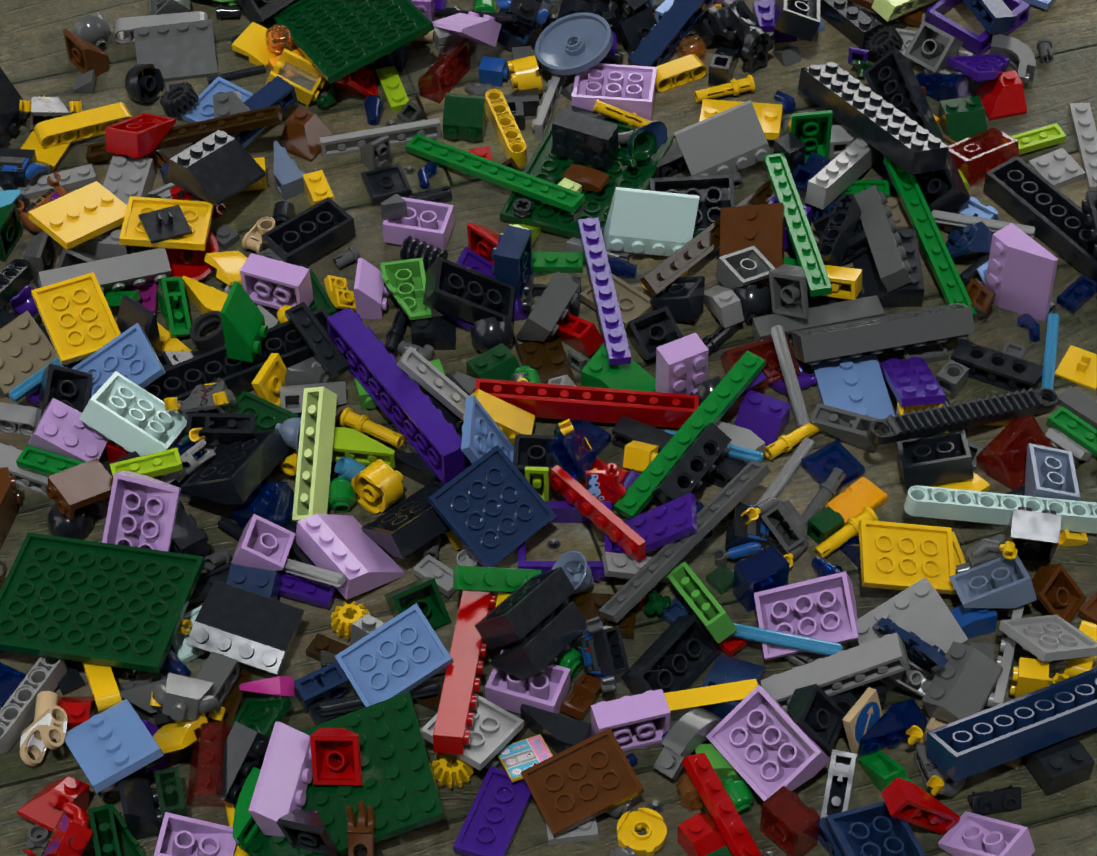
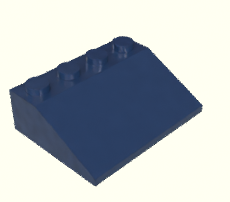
M885 801L836 813L825 818L845 856H926L909 824L906 821L892 817Z

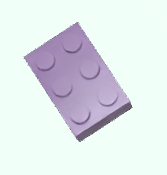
M401 197L407 204V216L383 221L384 242L402 245L408 236H412L413 240L418 238L420 243L425 241L427 246L432 244L434 249L439 247L441 251L445 250L455 224L454 205Z
M251 253L240 269L243 289L254 303L279 310L284 305L294 307L302 302H305L309 307L314 299L310 270L307 268Z
M696 332L656 347L655 392L688 395L693 392L695 395L699 391L697 387L707 381L709 350Z
M53 398L46 407L28 444L36 448L88 462L96 458L99 460L109 439L79 419L82 414L81 412Z
M551 664L545 667L546 672L537 678L531 676L522 680L494 667L485 686V699L505 710L521 714L520 707L522 704L559 714L561 703L565 700L571 686L570 669Z
M649 690L642 694L623 696L620 699L607 702L601 701L591 705V735L594 736L610 728L623 751L661 743L670 730L671 713L663 690Z

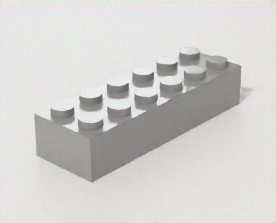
M113 156L103 186L126 205H128L130 196L145 197L148 195V192L152 191L156 178L153 159H132L131 157ZM122 225L84 242L86 252L100 259L127 255L128 252H131L133 246L120 245L119 237Z

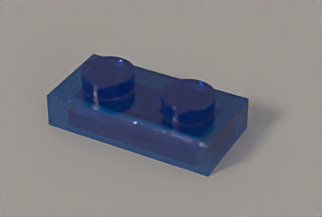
M1082 274L1057 296L1056 303L1073 313L1076 312L1097 292V282Z

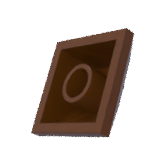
M67 29L63 30L68 59L82 74L95 70V76L97 77L109 71V57L105 51H101L96 45Z
M298 107L287 118L279 144L281 147H285L288 153L312 162L321 153L320 137L332 136L333 134L315 113Z
M1061 563L1040 567L1031 579L1037 598L1049 614L1058 615L1068 623L1072 621L1086 600V596Z

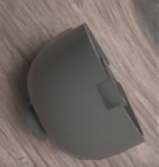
M97 13L98 16L94 17L92 14H89L73 26L75 28L73 33L102 49L106 46V42L111 34L109 23L101 13Z

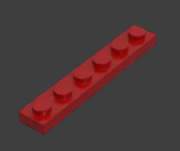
M559 465L551 468L550 484L555 491H558L565 497L568 503L573 504L580 510L583 516L589 518L613 542L621 546L627 555L632 556L638 562L646 558V541Z
M705 752L686 756L681 762L732 855L762 856Z

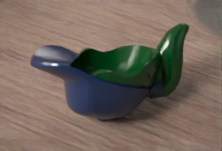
M653 121L643 127H638L629 137L628 151L622 157V162L628 167L636 168L638 166L637 161L648 160L665 142L668 134L666 125L662 121Z

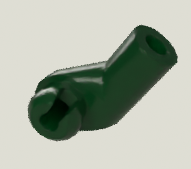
M330 86L327 89V97L321 95V99L317 97L316 103L319 108L326 109L336 103L337 88Z

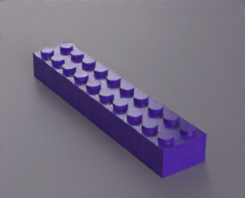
M349 307L327 317L328 335L349 362V372L399 432L405 436V439L439 480L448 483L468 468L469 459L461 450L462 437L457 434L454 425L446 421L442 411L434 407L430 397L422 393L418 383L412 381L409 375L396 365L397 360L395 356L389 354L383 342L376 339L372 329L364 325L360 315L355 314Z

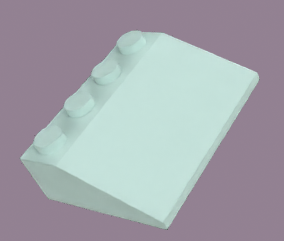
M616 187L603 231L606 250L670 257L693 238L699 196Z
M117 371L93 395L79 418L88 427L94 428L107 439L122 446L126 451L130 453L136 451L140 456L171 449L187 426L184 414L174 410L166 411L162 400Z

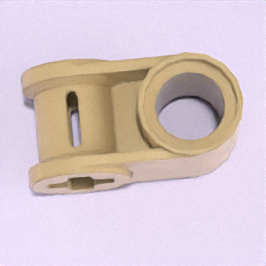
M268 216L260 218L243 237L242 249H250L257 254L263 252L261 235L276 227L275 220Z

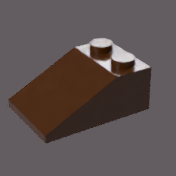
M8 467L0 468V550L18 514L17 504L21 503L19 490H14L17 489L15 475L10 476Z

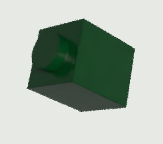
M828 506L808 519L807 535L819 545L844 527V519L840 513L835 512Z

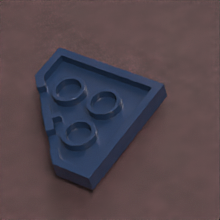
M880 618L872 627L882 636L897 632L905 644L908 658L914 664L930 673L943 668L949 661L944 657L946 654L941 648L936 645L932 647L927 642L921 640L915 633L907 632L897 626L889 618Z

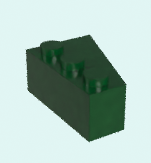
M113 803L88 809L96 856H147L140 848L136 838L130 833Z

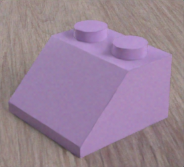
M358 258L354 284L356 314H359L361 319H383V312L388 309V298H385V296L389 295L390 290L382 280L381 271L363 258Z
M253 514L243 529L231 563L280 571L284 568L296 533Z

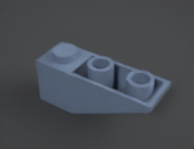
M274 141L273 174L275 188L283 199L287 200L304 192L303 174L305 172L299 170L296 161L288 156L286 148L281 147L277 141Z

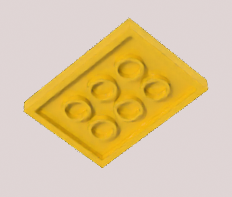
M703 99L699 122L744 102ZM752 102L766 139L775 140L779 138L783 105Z
M95 181L29 211L28 216L32 222L68 250L122 225L127 205L99 182Z
M130 196L119 243L120 245L205 251L214 205L205 201ZM179 205L192 230V234L151 244L138 215Z
M94 272L31 290L32 298L62 366L86 359L121 334Z
M860 520L858 525L862 587L905 590L925 577L939 594L954 595L956 591L949 579L950 576L955 575L952 528Z

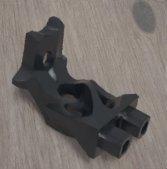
M724 0L722 8L718 9L715 6L708 8L707 17L711 20V29L731 42L734 41L735 37L742 41L743 49L741 50V55L745 58L746 69L752 73L760 66L766 68L769 48L775 43V40L761 28H758V22L744 0H737L735 2Z

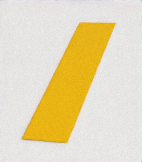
M756 679L668 692L664 693L669 710L673 711L742 700L758 686Z

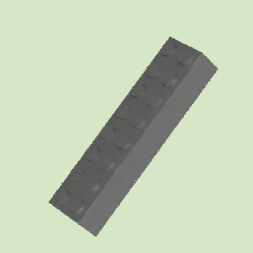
M954 303L793 331L791 333L795 358L804 363L807 362V365H816L823 359L838 361L841 360V356L849 355L850 358L861 357L863 352L870 351L871 354L883 353L886 348L901 350L905 349V345L913 344L914 347L924 346L926 341L934 340V343L946 342L949 337L964 339L968 338V334L975 333L972 307L962 303Z

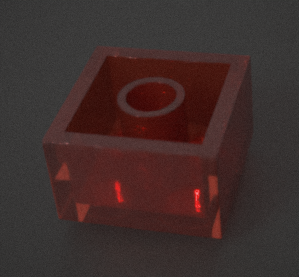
M782 786L762 803L760 831L786 855L805 856L817 846L820 817L816 810L805 805L795 792H790L785 786Z

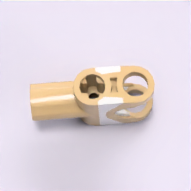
M41 691L37 694L34 722L21 733L20 757L25 764L32 767L37 766L43 760L47 748L55 750L65 740L67 714L63 708L58 706V695L52 691ZM28 752L34 755L35 760L29 757Z

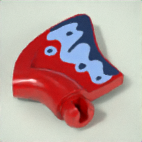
M610 463L606 465L604 471H586L584 488L599 501H612L613 504L625 494L626 488L619 482V472L616 464Z

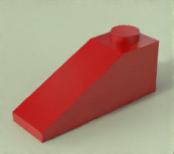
M569 313L565 315L562 321L558 319L556 322L559 327L554 335L556 337L560 336L563 342L576 351L591 356L604 342L595 324Z
M897 777L881 792L892 817L944 835L960 820L959 815L917 784Z

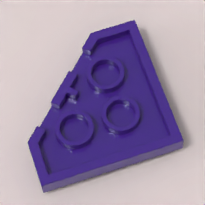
M1001 54L955 56L947 58V65L954 68L956 72H962L965 77L973 78L975 82L986 83V80L996 79L1009 67V58Z

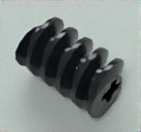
M408 236L403 241L400 249L401 260L423 258L425 271L438 257L448 258V251L443 250L441 252L439 247L434 249L432 244L427 246L425 241L420 243L418 238L413 240L412 236Z

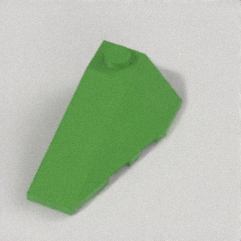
M423 258L380 263L382 280L410 320L432 318L431 307L423 304L426 283Z

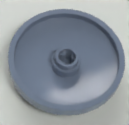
M585 12L570 14L552 22L541 32L535 44V54L541 67L550 73L557 75L577 74L592 68L604 59L611 49L613 34L608 22L597 14Z

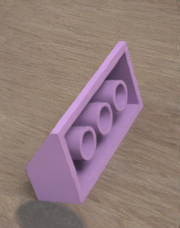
M275 722L248 811L264 835L285 837L277 821L280 817L295 809L301 810V807L306 802V790L308 783L312 781L313 773L310 736L281 722Z

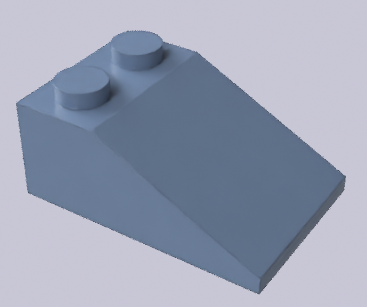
M1029 443L1026 458L1025 496L1079 501L1081 497L1072 452Z
M1018 555L1013 560L1002 556L949 577L964 608H1017L1037 600L1031 578Z

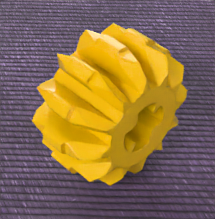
M344 601L343 607L336 606L335 612H332L331 627L333 632H336L338 638L345 636V639L348 641L351 638L352 623L365 614H370L368 609H365L363 603L357 605L353 601L351 604H347Z
M436 753L435 761H432L431 765L435 781L439 782L440 787L448 785L450 791L453 786L461 789L462 783L469 784L470 776H473L474 773L473 766L452 754Z

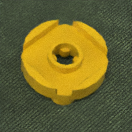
M638 808V811L631 813L630 810L625 812L618 820L616 827L618 845L624 848L626 846L630 847L638 856H654L655 852L664 846L667 839V827L663 822V817L658 812L649 808ZM642 828H645L646 835H638L636 830L641 831Z

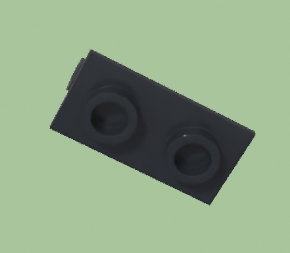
M1009 785L1006 788L994 789L992 792H989V790L977 793L975 791L972 792L971 795H968V803L972 805V813L984 816L1022 809L1021 787Z

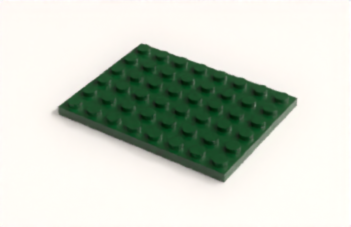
M300 0L271 15L274 23L330 84L340 81L344 76L357 72L363 66L374 63L384 55L391 54L394 50L408 45L413 40L425 36L434 30L433 23L410 0Z
M561 108L558 110V112H557L556 116L554 117L553 121L555 120V118L557 117V115H558L559 112L561 111ZM606 120L618 125V133L630 130L634 132L637 127ZM551 123L524 173L558 185L563 180L562 175L571 164L599 170L609 175L610 180L601 191H584L582 188L581 194H584L585 202L575 213L512 191L500 212V219L541 228L542 231L580 239L578 219L599 218L603 235L615 188L648 190L650 178H655L656 165L670 149L673 143V136L667 135L665 142L659 147L657 152L648 160L637 161L638 166L636 168L628 167L622 162V157L628 151V144L618 145V156L608 171L553 154ZM524 198L531 202L532 214H530V217H525V219L521 217L519 219V217L514 216L513 203L517 199Z
M28 532L0 590V650L160 673L205 565L204 557Z
M409 691L301 731L310 736L319 728H345L359 735L362 785H313L312 777V781L308 783L306 790V802L301 807V810L312 809L320 814L335 842L339 856L348 854L346 806H352L358 825V801H364L366 813L367 806H373L376 821L374 844L446 818L413 698ZM266 751L262 754L256 768L261 769ZM261 829L258 830L245 850L249 856H329L292 848L286 837L264 835ZM359 844L355 847L354 851L364 848L366 846L363 844Z

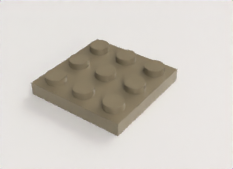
M28 310L0 329V388L7 397H9V391L58 357L54 347Z

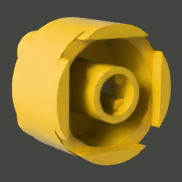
M535 55L507 61L509 72H513L510 75L512 87H516L514 91L538 88V95L543 93L542 80L539 75Z
M377 459L353 477L351 485L355 493L357 492L360 497L357 500L359 504L367 511L377 514L384 512L403 496L402 482L404 478L399 471H394L383 460Z

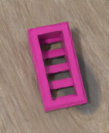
M277 676L239 685L240 690L245 692L275 696L295 695L293 678L289 676Z

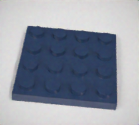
M498 445L427 499L428 503L481 567H494L557 516Z

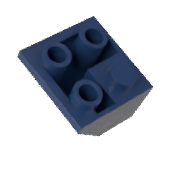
M983 221L976 224L971 223L961 230L952 231L948 235V240L945 244L953 261L975 259L990 253L993 233Z

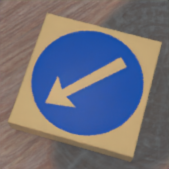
M870 687L842 719L851 753L857 754L858 757L885 725L877 690Z

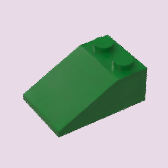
M832 110L791 114L786 134L792 132L806 145L805 160L829 158Z
M234 281L220 312L227 358L253 362L256 354L260 353L263 338L267 337L268 326L265 325L264 315L240 283Z
M604 343L581 370V386L648 392H655L656 379L632 359L631 364L609 365Z

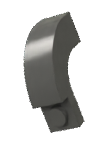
M993 33L990 54H1001L1009 58V66L1016 70L1023 83V87L1028 85L1029 81H1033L1036 65L1035 56L1031 49L1013 37Z
M697 708L686 713L661 742L664 748L653 767L676 780L684 767L681 761L686 756H690L694 749L702 742L709 741L706 735L723 719L703 708Z

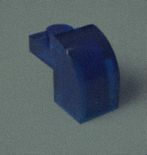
M811 152L805 165L798 164L792 174L796 188L806 193L808 181L831 162L830 159Z

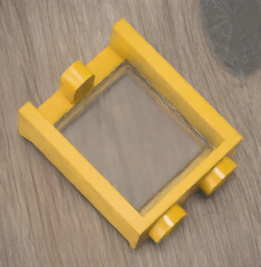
M284 48L280 60L276 62L273 71L270 72L266 84L276 76L281 77L294 86L297 100L306 104L308 108L311 101H316L320 93L318 88L323 89L327 80L309 60Z

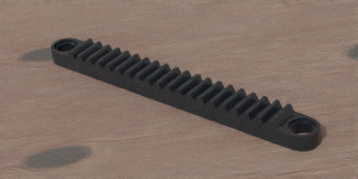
M1033 387L1028 391L1026 389H1023L1021 392L1016 390L1013 394L1011 392H1008L1006 395L1001 393L999 396L995 394L991 398L989 396L985 399L980 397L977 401L972 399L970 402L965 400L962 404L960 402H957L955 405L950 403L947 407L943 404L940 408L935 406L933 409L928 407L924 411L922 409H919L917 412L912 410L909 414L907 412H904L902 415L897 413L894 417L891 414L887 418L872 421L866 435L871 442L878 445L1050 412L1055 408L1059 398L1051 389L1040 388L1034 390ZM1041 397L1049 399L1051 403L1044 401ZM874 430H880L884 435H878Z

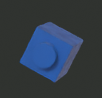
M483 56L478 68L479 84H491L502 87L504 80H507L509 77L506 59Z

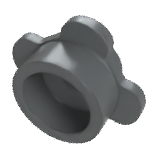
M37 824L28 829L29 840L26 841L27 847L30 849L34 847L45 849L53 832Z

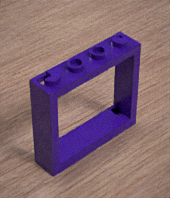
M939 0L933 6L927 8L925 22L962 41V48L972 52L974 55H983L990 49L993 33L989 34L986 30L978 36L944 16V14L963 0ZM1003 0L1015 15L1009 32L994 34L1008 36L1028 21L1030 5L1022 0Z
M545 501L557 515L549 523H593L589 518L583 516L580 510L567 501ZM600 501L612 511V501ZM605 533V552H612V540ZM526 541L518 547V569L541 570V573L550 571L556 561H525ZM587 561L592 572L593 581H612V577L605 576L603 561Z

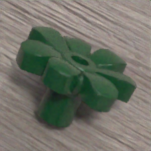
M852 60L851 62L853 69L858 70L857 78L865 79L863 72L874 64L867 60L864 62Z
M651 590L647 593L649 598L645 601L646 605L642 607V610L645 614L652 615L655 612L661 614L665 612L664 608L670 606V596L662 597L661 594H657L656 590Z

